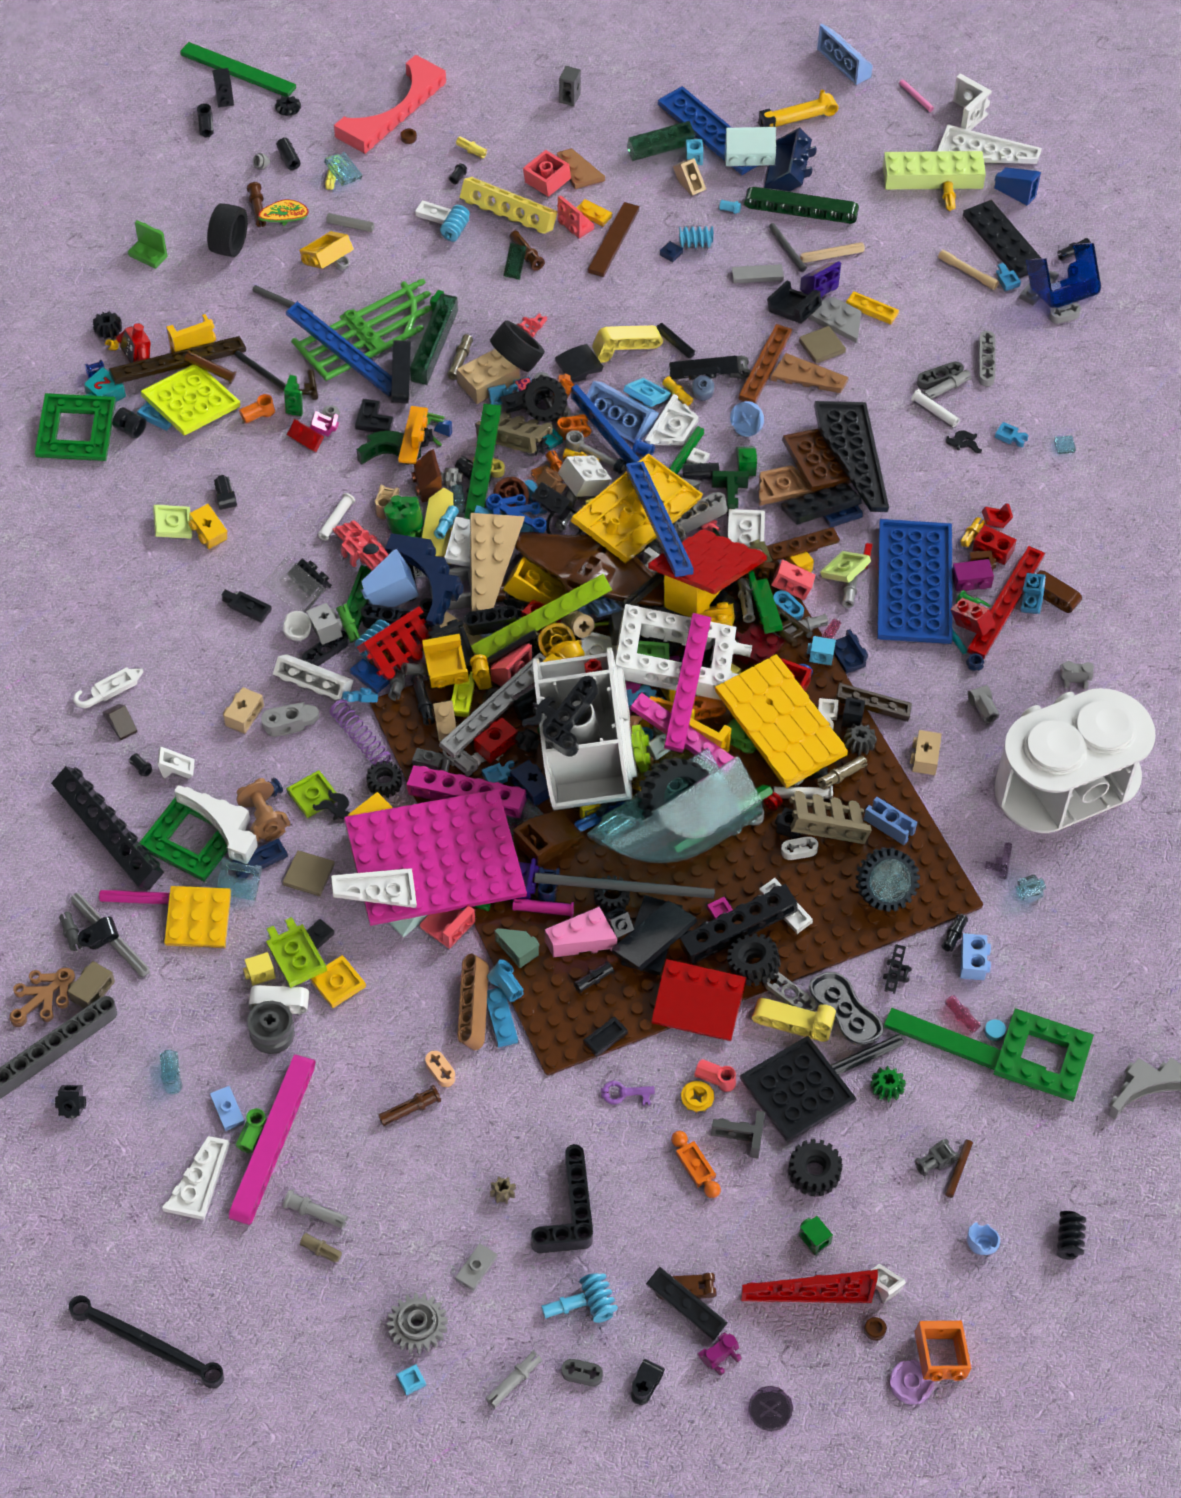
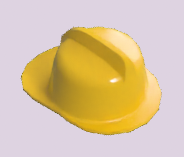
M582 641L561 642L550 649L546 658L551 653L562 659L584 656L585 653L581 647Z

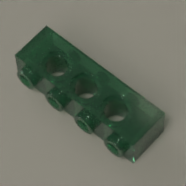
M690 121L629 137L627 150L631 160L635 161L686 147V139H694L695 133Z

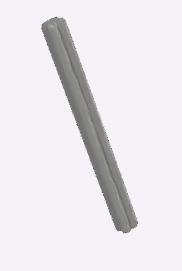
M75 893L71 897V902L92 925L102 918L80 893ZM120 936L116 940L109 942L141 977L149 974V967Z

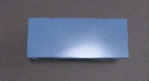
M879 797L874 799L873 807L869 805L865 810V821L902 845H905L909 840L908 835L913 836L916 831L917 822Z

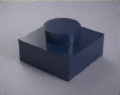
M671 241L660 250V256L671 262H674L683 254V248Z

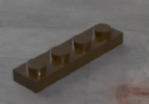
M839 683L835 700H838L839 703L845 704L847 697L866 700L864 710L907 722L910 718L912 707L910 702Z

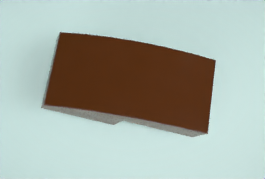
M763 562L752 569L755 577L773 580L775 563ZM748 573L740 578H747L749 580Z

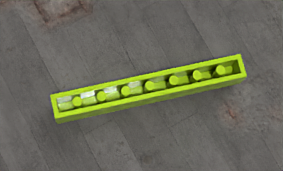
M601 574L471 645L475 655L481 654L488 658L532 630L539 631L611 592L612 588L604 574Z

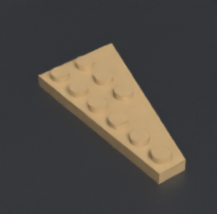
M470 514L471 611L494 608L525 516Z

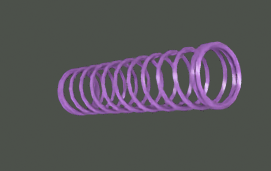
M346 700L335 702L331 706L329 713L333 718H336V722L340 723V726L353 739V742L357 744L362 753L366 754V758L370 759V762L376 767L377 761L387 755L380 763L386 760V764H388L392 755L388 751L384 752L385 747L380 746L381 742L376 741V736H371L372 731H367L368 726H363L364 722L362 720L359 721V716H354L355 711H350L351 706L348 705ZM344 702L345 706L333 714L335 707ZM349 707V710L344 715L337 717ZM353 712L351 718L342 722L343 718L348 713ZM358 717L354 724L346 727L351 719ZM362 722V725L357 730L350 732L354 725ZM366 727L364 733L355 737L356 733L361 728ZM371 733L366 740L359 742L364 734ZM375 738L370 745L363 747L369 739ZM379 743L376 749H374L371 752H368L369 748L373 744ZM383 748V751L379 755L372 758L373 754L378 749Z

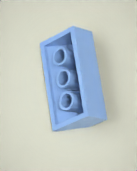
M820 24L817 50L856 85L871 78L873 65L833 29Z
M593 381L587 393V397L618 434L633 443L638 438L643 439L652 429L659 414L603 382Z

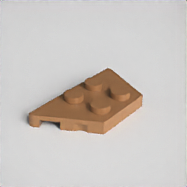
M792 465L763 471L759 475L760 506L820 491H810L799 470Z

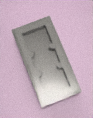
M479 1243L455 1277V1280L474 1291L497 1259V1253Z

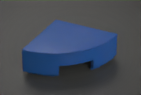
M444 420L443 422H438L434 431L450 437L452 434V421Z

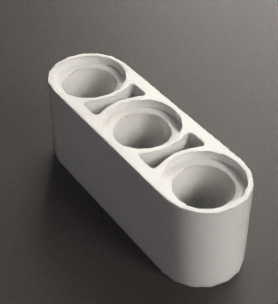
M253 986L250 990L248 1008L252 1010L256 1005L264 1001L273 1000L286 1005L292 1014H303L308 1009L309 990L302 987Z

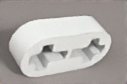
M813 837L787 840L782 844L781 855L787 860L814 856L818 851V841Z

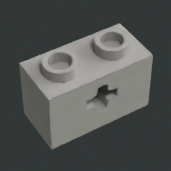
M327 603L306 611L311 620V626L322 645L343 637L340 630L343 628L341 620L337 618L334 608L330 609Z

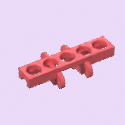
M540 313L531 319L523 317V322L521 324L518 323L517 326L534 337L536 332L547 321V317L541 316Z

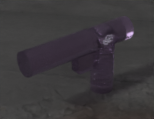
M1006 842L1004 844L1003 857H997L995 864L986 861L984 869L1000 872L999 877L1001 879H1007L1012 844Z

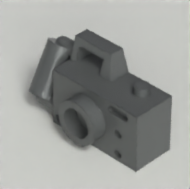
M420 748L416 749L412 759L413 766H426L429 769L438 771L441 768V770L448 772L451 762L449 758L443 757L441 753Z

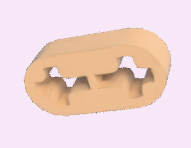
M429 1052L425 1057L426 1067L440 1086H452L455 1082L454 1069L441 1052ZM431 1059L438 1060L439 1066L434 1062L431 1063ZM442 1071L445 1075H449L450 1079L443 1078Z

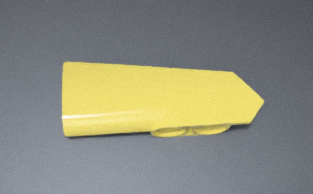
M446 488L441 489L429 498L422 538L431 539L436 548L435 556L445 558L452 528L448 529L444 539L435 537L434 531L439 525V519L446 513L447 508L453 505V493Z

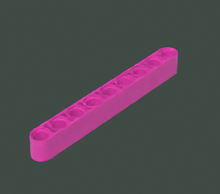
M297 1054L293 1056L230 1208V1220L251 1225L314 1072L316 1063L314 1059Z

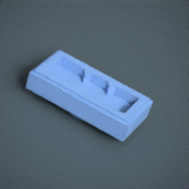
M230 1086L210 1093L225 1131L245 1123Z

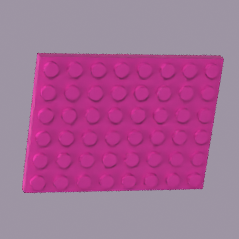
M499 789L344 817L357 873L412 868L416 908L364 901L370 926L467 908L468 905L473 907L527 896Z

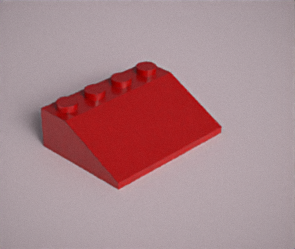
M666 959L651 1023L732 1041L745 989L746 977Z

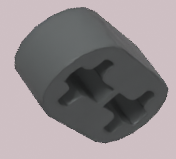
M568 1359L562 1364V1376L569 1382L587 1386H597L602 1382L603 1370L595 1363ZM570 1366H574L575 1369L572 1374H568L567 1369H570ZM592 1371H596L597 1376L594 1379H590L589 1374Z

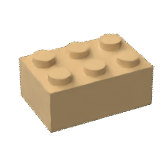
M496 349L457 368V383L476 404L489 398L488 388L503 384L508 388L513 384V380L520 379V368L510 363Z

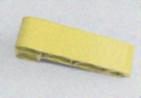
M653 325L603 327L598 331L592 349L599 361L604 363L612 358L615 350L655 349L662 345L663 339L657 327Z
M759 998L756 1002L752 1020L760 1025L803 1037L809 1036L810 1039L826 1042L830 1038L836 1010L829 1005H819L817 1012L774 1000Z

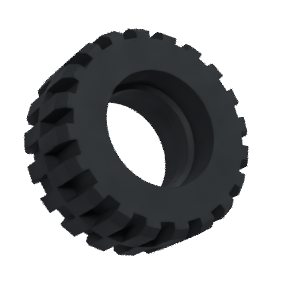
M679 758L664 759L660 761V764L655 763L652 765V771L647 770L644 774L645 780H641L639 784L642 789L641 792H638V798H641V802L638 804L639 808L644 810L642 813L643 817L648 819L649 824L668 833L689 834L690 831L695 832L698 830V825L703 826L692 800L711 789L712 785L715 784L713 778L708 777L709 772L696 762ZM683 778L690 789V800L682 812L674 815L665 806L664 793L672 780Z

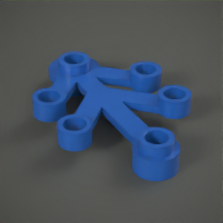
M499 494L488 496L486 507L492 510L493 514L501 515V510L507 515L525 516L523 523L531 526L534 532L544 533L547 529L544 518L532 519L522 514L524 512H530L534 515L539 514L541 511L539 503L533 502L525 505L526 498L522 494L508 498H502ZM514 503L516 504L515 507H509V506H507V505H509V504H514Z

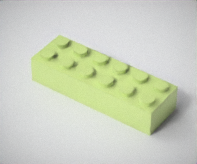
M982 151L884 152L883 174L885 190L943 189L942 185L947 181L953 183V189H983L986 172Z

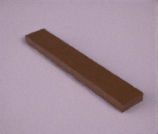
M627 202L623 203L590 264L588 273L600 277L605 276L635 220L640 206Z

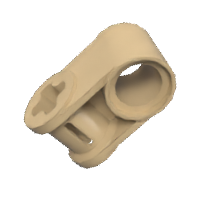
M380 485L375 500L378 518L386 519L384 508L393 496L399 495V488L392 489Z

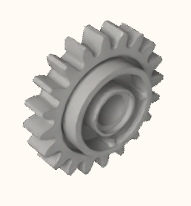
M414 1293L413 1299L406 1295V1302L398 1299L399 1307H391L394 1314H388L390 1322L387 1323V1328L391 1329L389 1337H394V1345L400 1343V1350L408 1346L410 1354L414 1348H417V1352L420 1354L421 1348L424 1347L427 1352H430V1344L438 1347L436 1339L444 1340L442 1333H447L445 1325L448 1324V1318L444 1317L446 1316V1310L441 1309V1302L434 1304V1296L427 1300L426 1293L422 1295L421 1299L418 1298L417 1293ZM416 1320L423 1322L420 1326L412 1324Z

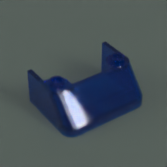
M1094 243L1074 244L1076 261L1068 266V278L1054 283L1050 281L1047 258L1026 260L1030 287L1049 307L1059 308L1099 294L1101 281Z

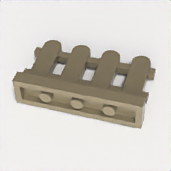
M504 412L500 415L496 444L533 454L537 451L536 442L542 441L541 438L545 435L553 433L552 424L544 423L540 426L537 419L525 422L524 416L511 418V413L507 414ZM481 421L475 423L477 439Z
M795 791L794 795L789 799L790 803L794 805L792 812L794 819L790 825L791 832L865 844L872 831L871 825L863 822L864 809L860 808L859 803L856 801H850L845 806L842 805L840 799L833 797L828 803L824 802L823 797L818 794H814L811 799H806L805 794L801 791ZM807 806L812 807L813 813H808ZM825 809L830 810L831 817L826 816ZM844 812L848 813L849 820L845 819Z

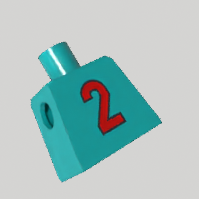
M104 367L84 384L86 395L115 397L116 402L126 397L124 385L122 383L115 385L109 372Z

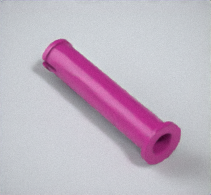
M516 898L513 902V911L566 915L573 918L574 902L567 904Z

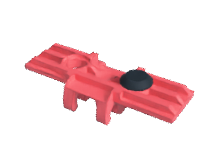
M354 520L333 528V532L343 541L341 544V555L347 558L348 552L350 554V564L353 567L357 566L356 561L360 559L362 564H365L373 571L389 555L382 544L377 541V538L374 535H369V531L364 530Z

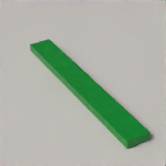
M188 42L180 51L183 57L216 70L228 68L231 76L284 97L290 96L296 89L295 83L191 42Z
M891 1008L884 1024V1028L992 1070H995L1001 1052L998 1048ZM1021 1058V1059H1020L1021 1062H1024V1063H1027V1064H1030V1065H1033V1066H1036V1067H1039V1068H1042V1069H1045V1070H1046V1068H1047V1067H1044V1066L1039 1065V1064H1037V1063H1034V1062H1031V1061H1029V1060H1026V1059H1024V1058Z

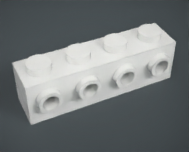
M288 654L278 656L273 675L280 677L284 681L294 682L299 687L312 689L313 692L325 694L336 701L343 700V691L350 692L354 681Z

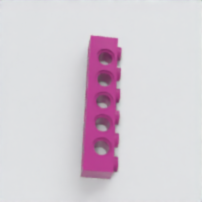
M414 765L407 782L408 795L430 800H441L499 789L506 816L516 819L520 818L526 803V791L518 786L511 787L499 782H488L481 778L474 779L462 774L456 775L444 770L429 769L426 766L419 767Z

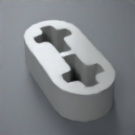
M1075 302L1055 306L1050 311L1049 319L1057 324L1077 319L1080 315L1081 306Z

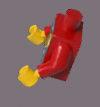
M140 323L134 324L133 327L125 328L116 337V340L108 339L105 342V345L110 346L108 350L116 351L120 343V348L130 363L150 358L151 342L144 332V326Z

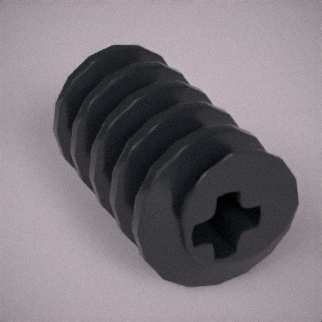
M1061 1211L1059 1213L1061 1218L1059 1219L1060 1226L1058 1227L1060 1234L1058 1235L1057 1256L1067 1260L1076 1259L1084 1254V1250L1081 1247L1085 1246V1242L1081 1239L1085 1238V1233L1082 1231L1086 1230V1226L1083 1223L1087 1219L1074 1211Z

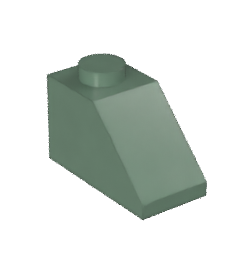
M499 928L495 930V941L519 968L539 955V942L526 931Z

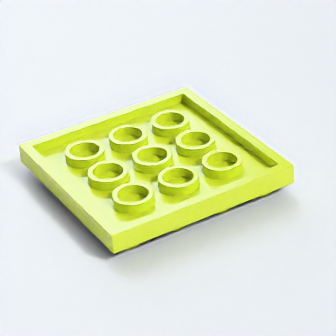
M191 365L141 391V396L183 436L240 407V401L210 373L195 365Z

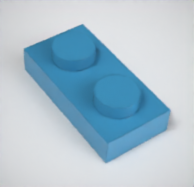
M148 402L137 411V414L144 417L147 422L167 431L172 426Z

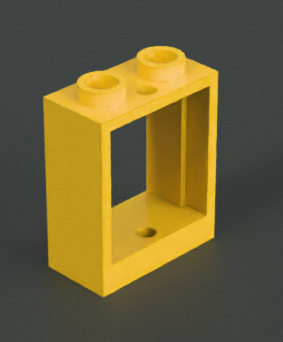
M330 231L299 251L301 260L305 265L323 269L354 250L348 234Z

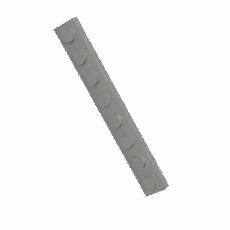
M541 653L534 657L538 658L540 662L546 659ZM533 659L440 742L439 747L454 758L514 703L511 697L534 683Z

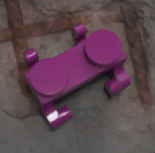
M725 1332L718 1337L719 1342L708 1350L704 1348L697 1353L703 1363L708 1368L714 1369L719 1375L724 1374L725 1370L718 1365L727 1357L731 1356L736 1362L742 1359L739 1353L736 1354L734 1350L739 1349L735 1336Z

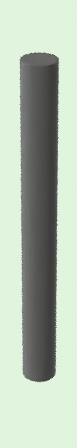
M771 223L769 228L798 268L802 272L807 269L805 264L777 226Z
M254 285L252 289L253 292L289 308L295 304V302L257 285Z

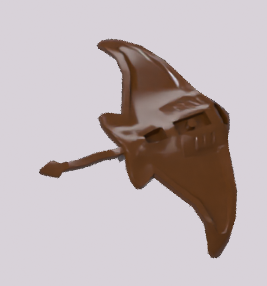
M520 532L515 544V548L527 560L557 577L567 593L604 574L612 591L602 597L624 601L653 576L651 571L636 556L627 563H624L619 557L615 556L586 533L585 535H555ZM644 547V549H643L641 552H639L637 555H639L640 553L644 552L645 549H646V547ZM661 582L637 604L662 607L664 605V582Z

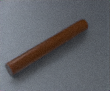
M966 1139L945 1193L947 1197H954L973 1145L971 1140Z

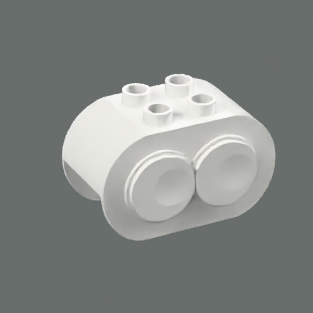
M607 648V653L540 662L538 658H534L533 672L537 704L550 696L555 698V703L551 702L550 707L557 710L578 681L584 676L593 677L598 688L596 698L570 730L576 736L579 746L577 754L572 757L563 755L546 743L542 724L547 717L542 713V721L539 724L542 753L553 810L632 799L631 780H633V777H637V769L632 745L629 705L623 669H618L615 666L612 648ZM590 659L601 661L603 671L585 673V663ZM575 701L572 703V705L577 706L581 702ZM564 716L560 721H567L569 717ZM551 732L548 736L553 737L557 735V732ZM568 742L564 746L571 747L573 743Z
M1103 688L1087 690L1077 695L1073 692H1067L1058 697L1054 704L1041 708L1039 705L1028 708L1010 727L1006 736L994 786L996 800L1001 810L1010 820L1024 829L1037 833H1051L1128 802L1136 795L1141 785L1142 771L1139 762L1150 754L1155 742V727L1149 713L1131 696L1120 691Z

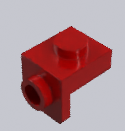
M1007 503L1001 509L985 506L982 510L986 525L1004 528L1013 518L1010 505Z

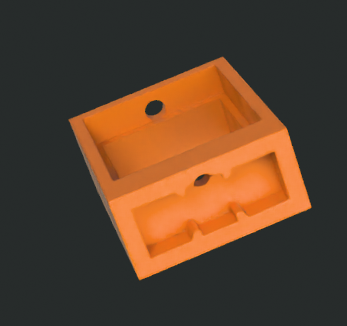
M962 1320L919 1321L914 1333L923 1380L941 1381L942 1379H952L954 1381H961L966 1379L971 1370V1363ZM926 1339H953L958 1366H931Z

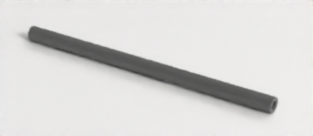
M535 873L534 882L714 899L715 889L543 873Z

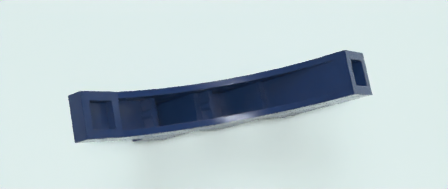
M391 533L385 550L390 554L393 550L397 549L406 563L419 569L429 579L433 599L426 622L430 628L442 625L445 612L450 607V601L457 602L459 596L463 593L464 587L459 576L449 575L450 568L445 558L435 556L436 548L431 539Z

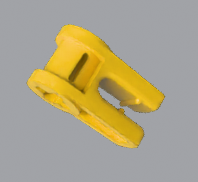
M481 654L474 655L470 659V664L472 666V676L479 690L491 688L492 683L487 657Z

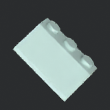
M776 127L726 128V166L775 165Z

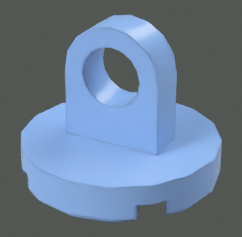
M744 401L738 403L732 409L730 422L738 434L750 437L762 429L764 416L757 404L751 401Z

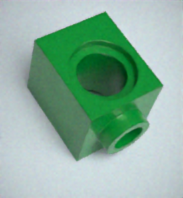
M818 1216L804 1220L799 1230V1237L814 1255L832 1243L833 1234Z

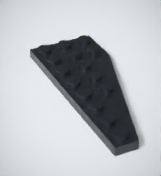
M815 401L814 410L818 430L870 512H888L889 504L866 402Z

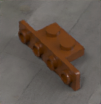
M831 527L768 545L767 549L772 561L786 560V558L805 552L811 553L818 551L819 548L839 543L840 538L835 529Z

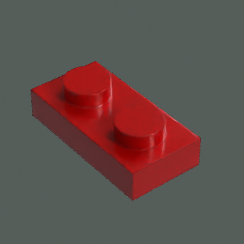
M294 419L286 434L317 452L325 437Z

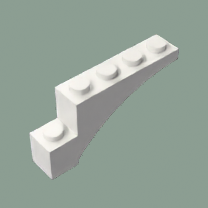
M178 785L175 789L177 802L190 807L211 822L224 838L228 846L229 858L248 864L258 846L256 835L250 831H245L250 823L249 810L242 806L229 804L222 799H215L206 793L201 794L190 787Z

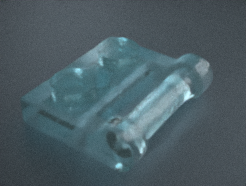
M223 858L220 865L217 888H230L231 896L256 901L262 866L231 862L229 859ZM228 869L253 874V878L249 880L227 875Z

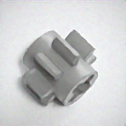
M445 468V472H441L444 486H457L458 482H462V473H458V468Z

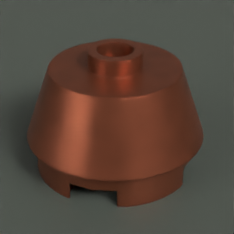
M516 477L501 479L493 490V494H499L502 498L522 494L526 498V504L529 499L527 486L521 479ZM514 503V504H509V505H507V506H509V507H515L516 504H515V503Z

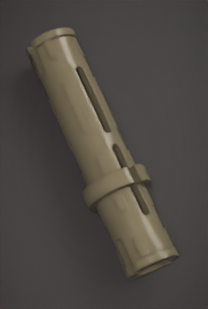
M468 334L463 335L460 345L456 348V355L447 373L448 378L451 380H457V368L463 366L466 356L470 353L469 349L473 338Z
M859 756L838 769H832L829 774L818 779V782H820L818 783L819 787L825 790L835 783L839 784L847 776L865 768L868 763H865L867 762L866 758Z

